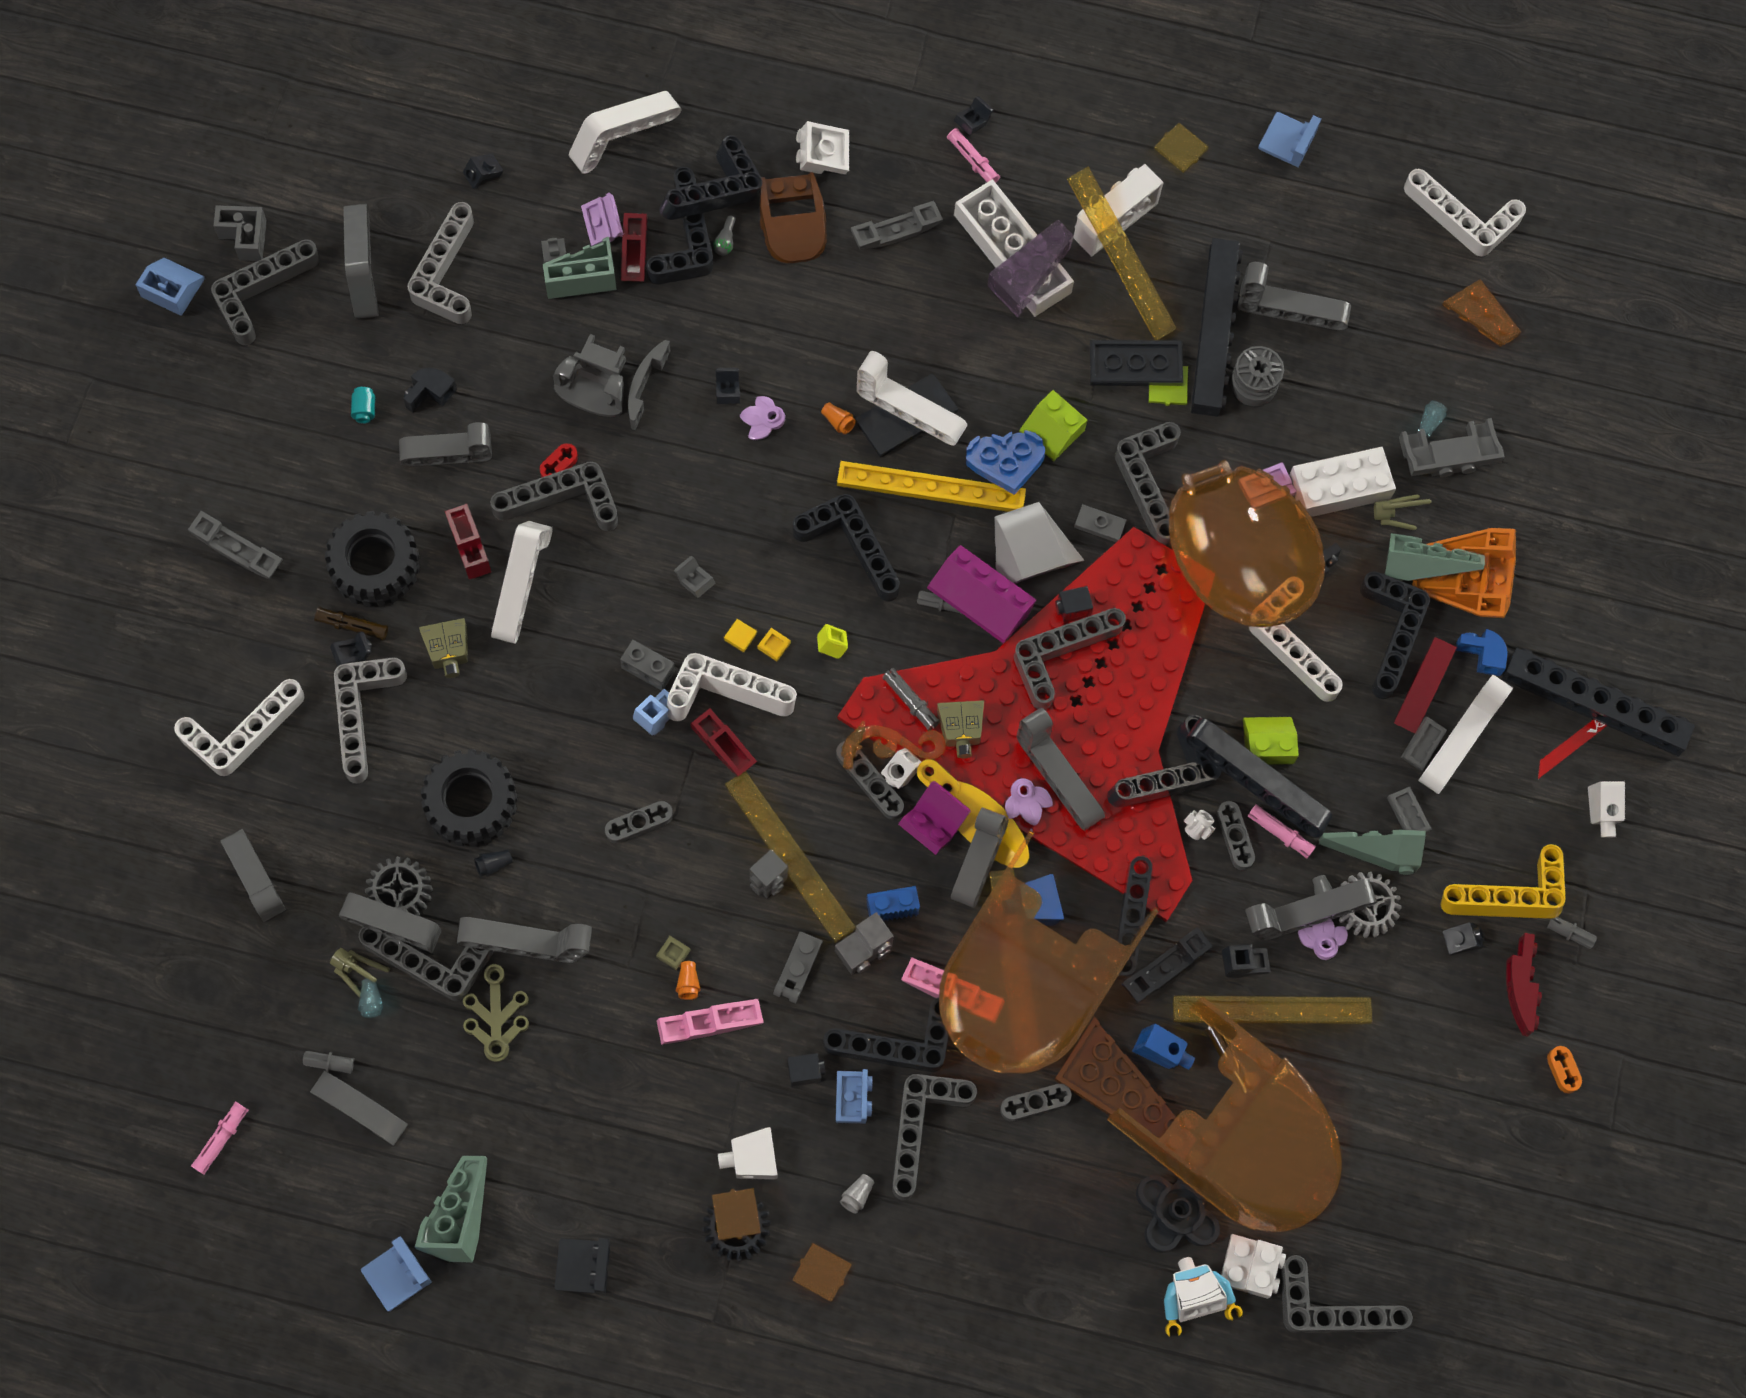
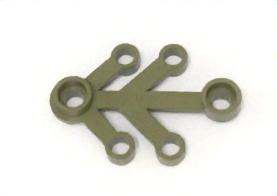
M492 964L484 972V977L487 983L490 984L491 1013L479 1003L474 994H467L463 998L465 1008L473 1010L491 1027V1037L479 1028L478 1022L473 1018L467 1019L463 1024V1028L467 1034L474 1035L485 1045L484 1053L489 1060L500 1062L509 1054L508 1044L520 1032L528 1029L529 1021L525 1016H517L514 1019V1025L502 1036L501 1026L519 1007H525L528 1004V996L523 991L516 992L513 1000L501 1011L500 984L505 979V973L501 966ZM497 972L500 974V977L497 980H492V973ZM520 995H523L525 997V1001L523 1003L516 1002V998ZM469 998H474L475 1004L468 1006L466 1001ZM525 1020L526 1025L519 1028L517 1027V1022ZM473 1022L476 1024L474 1030H468L467 1025ZM500 1046L501 1052L498 1054L493 1053V1047Z

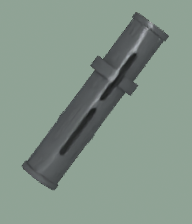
M891 668L890 671L888 670L883 675V680L889 684L909 707L911 715L916 716L928 731H931L932 727L935 728L940 723V720L927 707L928 703L916 695L894 668Z

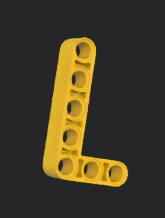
M1550 844L1543 847L1537 864L1538 887L1453 884L1445 888L1441 900V908L1444 912L1451 915L1556 918L1561 914L1565 903L1563 852L1556 845ZM1549 857L1554 859L1555 861L1551 862L1548 861L1546 858ZM1547 879L1554 880L1556 883H1549ZM1453 897L1456 898L1458 901L1453 902L1450 901L1448 898ZM1478 898L1481 899L1483 902L1478 903L1475 902L1473 899ZM1498 899H1503L1507 901V903H1500ZM1523 900H1528V901H1530L1532 904H1531V905L1525 904V903L1523 902ZM1548 901H1553V902H1555L1557 905H1556V906L1550 905V904L1548 903Z

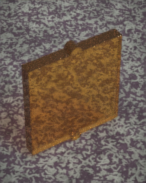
M754 1188L740 1191L732 1189L728 1193L712 1195L719 1240L736 1237L742 1239V1236L761 1233Z
M812 1243L805 1258L800 1260L801 1265L792 1281L832 1302L840 1286L844 1285L843 1280L852 1264Z

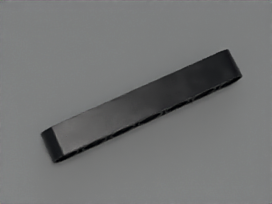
M1200 718L1196 721L1186 737V742L1191 748L1306 834L1314 838L1321 837L1332 819V814L1327 808L1209 720Z

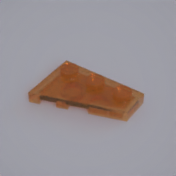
M1481 279L1448 298L1442 304L1448 310L1452 309L1460 315L1459 318L1465 322L1469 321L1475 325L1479 332L1500 347L1518 337L1521 333Z

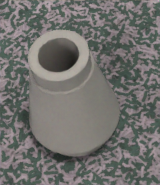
M862 1174L842 1194L840 1201L842 1206L852 1213L862 1210L874 1185V1181L869 1176Z

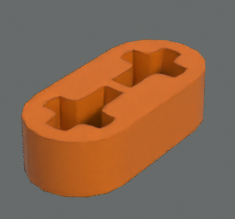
M1557 1046L1548 1053L1547 1060L1559 1089L1564 1093L1575 1092L1582 1085V1077L1572 1053L1564 1046ZM1557 1052L1559 1055L1565 1056L1562 1063L1554 1059L1557 1056ZM1567 1075L1569 1079L1574 1078L1575 1082L1572 1084V1087L1570 1084L1564 1083V1080L1567 1079Z

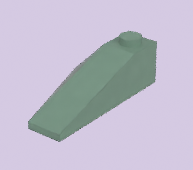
M1391 533L1385 575L1399 581L1484 569V555L1462 549L1449 551L1442 547L1443 544L1435 542L1434 545L1430 546L1421 543V538Z
M1393 830V834L1381 835L1378 831H1370V833L1362 834V836H1357L1355 832L1323 833L1319 839V844L1391 871H1399V874L1410 875L1421 866L1426 831Z
M486 1156L461 1157L447 1180L448 1186L442 1196L436 1198L434 1209L429 1217L425 1216L420 1225L415 1244L417 1250L449 1262H473L480 1232L487 1167Z

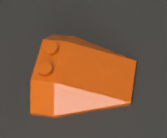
M1489 528L1436 541V543L1443 544L1442 547L1449 551L1462 549L1484 555V569L1415 579L1412 586L1427 592L1429 598L1474 615L1505 618L1510 607L1516 563L1515 529ZM1435 542L1428 543L1427 545H1434Z

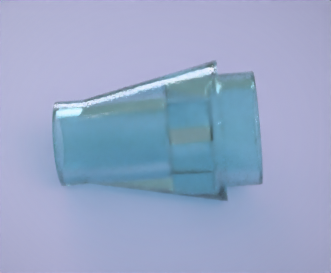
M1430 401L1425 406L1419 429H1424L1427 437L1431 436L1432 432L1447 416V408L1436 401Z
M364 979L361 981L362 988L358 1010L363 1017H377L383 1009L377 981L372 982L369 979Z

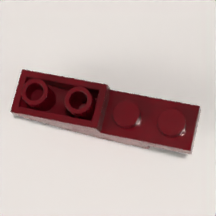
M1524 933L1519 938L1517 955H1512L1507 959L1506 985L1510 1007L1516 1024L1522 1035L1528 1037L1538 1028L1539 1016H1536V1008L1540 1006L1542 993L1538 992L1539 984L1530 982L1533 980L1535 972L1534 966H1531L1532 957H1535L1537 952V943L1534 942L1535 935Z

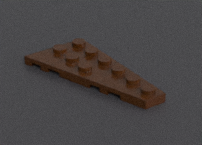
M1094 1017L1056 1076L1055 1081L1066 1085L1070 1091L1180 1162H1183L1196 1139L1179 1118L1172 1113L1161 1096H1158L1150 1086L1151 1084L1128 1056L1115 1044L1114 1039L1106 1033L1099 1021Z

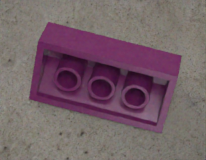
M961 545L947 558L927 587V589L1002 643L1025 621L1036 602L1035 598Z

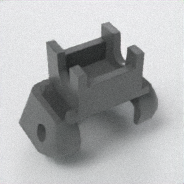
M590 334L581 354L576 352L573 357H567L556 368L553 374L555 392L567 403L599 416H619L623 413L624 381L620 373L626 362V357L623 355L625 348L620 346L617 352L594 344L595 336Z

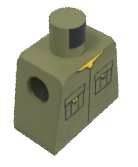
M465 619L419 627L434 669L444 668L446 678L459 676L458 664L468 662V636Z
M984 700L938 703L937 716L940 720L939 724L945 746H956L958 758L971 757V745L980 744Z

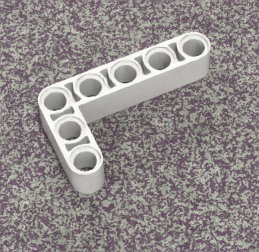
M663 91L592 113L584 120L569 152V157L579 170L586 174L597 166L609 140L669 122L680 114L681 107L668 91Z
M1414 169L1411 171L1404 185L1405 193L1477 256L1489 254L1519 225L1526 212L1523 202L1511 200L1487 223H1484L1424 170ZM1429 196H1433L1437 200L1431 199ZM1480 240L1485 241L1487 244L1481 243Z
M870 351L857 373L858 394L869 402L949 445H956L967 427L966 421L887 378L888 362L886 358L875 351Z
M531 521L518 525L492 628V638L514 644L517 642L540 550L548 547L552 536V527Z
M1291 578L1253 613L1249 621V630L1320 699L1326 702L1333 701L1342 689V680L1281 622L1300 603L1306 592V585L1303 580ZM1288 589H1296L1299 594L1293 595ZM1272 604L1281 605L1283 610L1274 609ZM1256 619H1263L1266 625H1259ZM1273 635L1281 636L1283 642L1275 641ZM1295 651L1299 653L1300 658H1293L1290 652ZM1307 668H1314L1318 674L1311 675ZM1324 685H1332L1335 691L1330 692L1326 690Z
M693 653L688 655L683 662L669 692L666 708L669 709L667 715L669 719L673 721L685 719L699 688H703L779 716H789L794 711L797 693L789 685L707 656Z
M1492 675L1418 781L1439 794L1490 719L1508 697L1513 687Z
M293 679L283 681L221 744L198 723L188 717L181 718L176 722L174 727L175 733L182 743L220 776H227L233 773L303 702L304 692L297 681ZM289 690H297V693L294 696H286ZM272 707H280L276 714H269V710ZM255 724H263L259 731H251ZM193 727V731L189 735H182L184 729ZM245 741V745L242 748H234L237 742ZM211 743L207 750H200L202 744ZM220 759H228L224 766H217V762Z

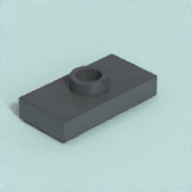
M1082 504L1074 528L1117 542L1120 540L1126 519Z
M1425 717L1401 758L1417 769L1423 770L1447 729L1429 717Z
M1407 787L1387 797L1403 830L1426 831V833L1432 830L1411 787Z

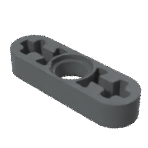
M658 801L610 820L605 826L606 837L612 843H621L664 826L672 820V807L665 801ZM662 808L663 811H668L665 813V818H661L660 815L653 817L654 823L650 824L648 812H651V816L658 814L657 809ZM637 816L645 818L646 824L642 828H635L632 825V820ZM628 821L631 832L627 833V828L620 831V836L616 837L615 834H610L612 827L624 828V822Z
M1225 801L1217 810L1220 828L1233 866L1238 870H1247L1254 863L1255 854L1239 806L1235 802ZM1226 808L1229 811H1234L1231 816L1233 824L1229 827H1226L1230 823L1228 815H1223ZM1231 830H1239L1242 833V840L1238 842L1231 840L1229 832ZM1243 844H1245L1246 846H1243V848L1241 849L1244 856L1249 857L1246 861V864H1244L1242 860L1238 861L1237 859L1240 856V850L1238 847L1242 846Z
M1055 1084L1008 1097L1002 1102L1000 1113L1005 1120L1016 1121L1067 1106L1070 1102L1071 1091L1064 1084ZM1056 1090L1066 1094L1063 1102H1060L1059 1099L1050 1100L1052 1106H1047L1048 1101L1044 1093L1048 1092V1097L1054 1096ZM1032 1096H1039L1042 1099L1043 1106L1040 1109L1030 1107L1029 1099ZM1020 1099H1024L1026 1113L1023 1112V1108L1017 1109L1015 1115L1005 1111L1008 1108V1103H1012L1013 1106H1019L1022 1104Z

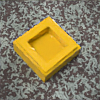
M736 619L725 635L724 640L745 652L757 635V631Z
M770 628L757 648L775 661H778L790 645L791 640Z

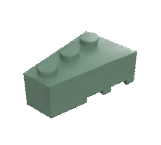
M609 236L603 238V242L594 246H584L582 251L572 255L568 253L543 264L548 299L617 290Z

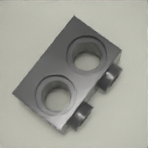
M634 640L631 641L620 659L622 669L660 690L665 689L675 673L673 661Z

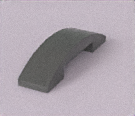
M931 201L913 207L910 213L876 224L869 221L851 227L850 230L859 249H869L894 244L914 237L938 225L943 219L935 202Z
M664 340L653 348L644 358L634 375L628 399L631 429L636 430L644 412V403L642 400H639L652 369L656 368L662 371L670 353V341Z
M200 511L188 528L192 535L215 551L267 579L272 577L283 561L282 558L264 547L259 548L222 526L220 521L203 511Z
M326 1071L322 1073L310 1091L316 1097L340 1110L393 1146L408 1126L407 1123Z

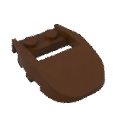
M810 172L808 175L765 179L763 177L760 196V226L771 256L783 263L806 262L819 257L826 246L827 220L823 198L814 173ZM814 199L816 212L771 217L769 208L771 203Z

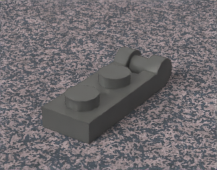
M799 932L773 995L778 997L782 995L789 998L790 1002L797 1003L823 943L822 940ZM787 981L796 984L794 989L785 986Z

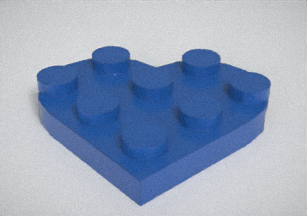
M1024 430V433L1015 434L1009 432L1004 437L992 434V437L980 438V436H977L970 441L967 447L966 465L978 475L1015 495L1042 464L1045 458V447L1042 438L1028 430Z

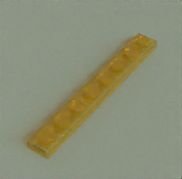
M1089 166L1067 178L1154 340H1158L1177 329Z
M745 771L739 777L736 776L727 782L725 787L769 850H772L788 866V877L833 941L836 943L854 931L856 927L747 772Z
M1174 996L1173 1022L1371 1024L1372 1008L1371 998Z

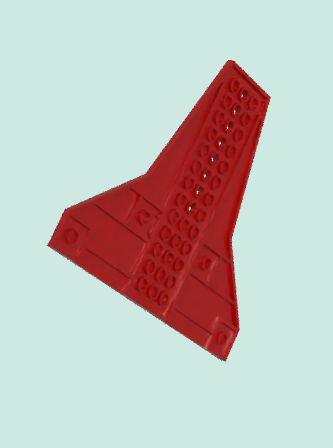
M1133 527L1063 590L1088 586L1093 604L1091 616L1117 608L1123 611L1126 617L1125 622H1128L1132 628L1131 630L1126 629L1117 636L1043 662L1055 690L1052 705L1046 709L1053 722L1050 738L1099 803L1105 814V818L1085 831L1080 828L1017 740L1020 721L1038 709L1033 706L1015 664L1014 653L1016 645L1021 640L1083 619L1079 618L1063 622L1062 614H1057L1055 601L1058 600L1059 594L994 652L896 671L916 695L928 703L927 707L937 719L938 703L984 700L980 744L971 745V757L958 758L956 746H945L940 724L935 728L932 727L931 731H928L916 716H912L909 707L889 684L883 680L884 674L863 678L839 713L837 719L894 753L907 748L922 762L927 759L937 761L957 781L968 783L982 790L1004 809L1007 799L1011 796V786L1016 780L1028 779L1033 783L1034 787L1044 788L1050 794L1053 805L1042 808L1041 818L1038 824L1034 826L1026 822L1021 815L1012 818L1020 831L1124 894L1130 862L1138 856L1147 857L1152 863V875L1146 910L1167 922L1192 882L1171 796L1117 808L1109 803L1107 793L1121 779L1163 770L1159 748L1214 574ZM1163 566L1168 573H1162L1160 576L1157 574L1158 570L1156 567ZM1152 585L1156 592L1147 594L1145 593L1146 588L1143 586ZM1132 604H1141L1144 611L1139 610L1135 613ZM1116 619L1108 620L1113 626L1119 625ZM1094 627L1086 628L1089 633H1097ZM1070 634L1064 636L1067 641L1075 640L1074 636ZM1114 640L1120 648L1110 650L1107 642ZM1049 642L1042 643L1045 649L1053 648V645ZM1027 650L1019 652L1023 657L1031 656V653ZM1104 660L1107 667L1097 669L1095 661ZM1035 671L1028 673L1031 678L1037 679L1040 677L1039 673ZM1089 678L1092 679L1093 684H1095V686H1089L1088 688H1085V682L1082 680ZM1046 693L1037 694L1041 700L1049 699ZM1078 697L1083 705L1073 707L1070 699ZM927 767L925 772L932 776L934 769ZM1161 780L1162 783L1168 787L1167 783L1164 780ZM1140 785L1141 789L1146 791L1145 787ZM1022 786L1020 788V792L1022 795H1026L1027 788L1025 786ZM1118 790L1119 794L1125 797L1124 793ZM1138 861L1134 864L1136 873H1146L1147 867L1143 862ZM1132 886L1130 894L1133 898L1139 899L1142 897L1143 891L1139 886Z

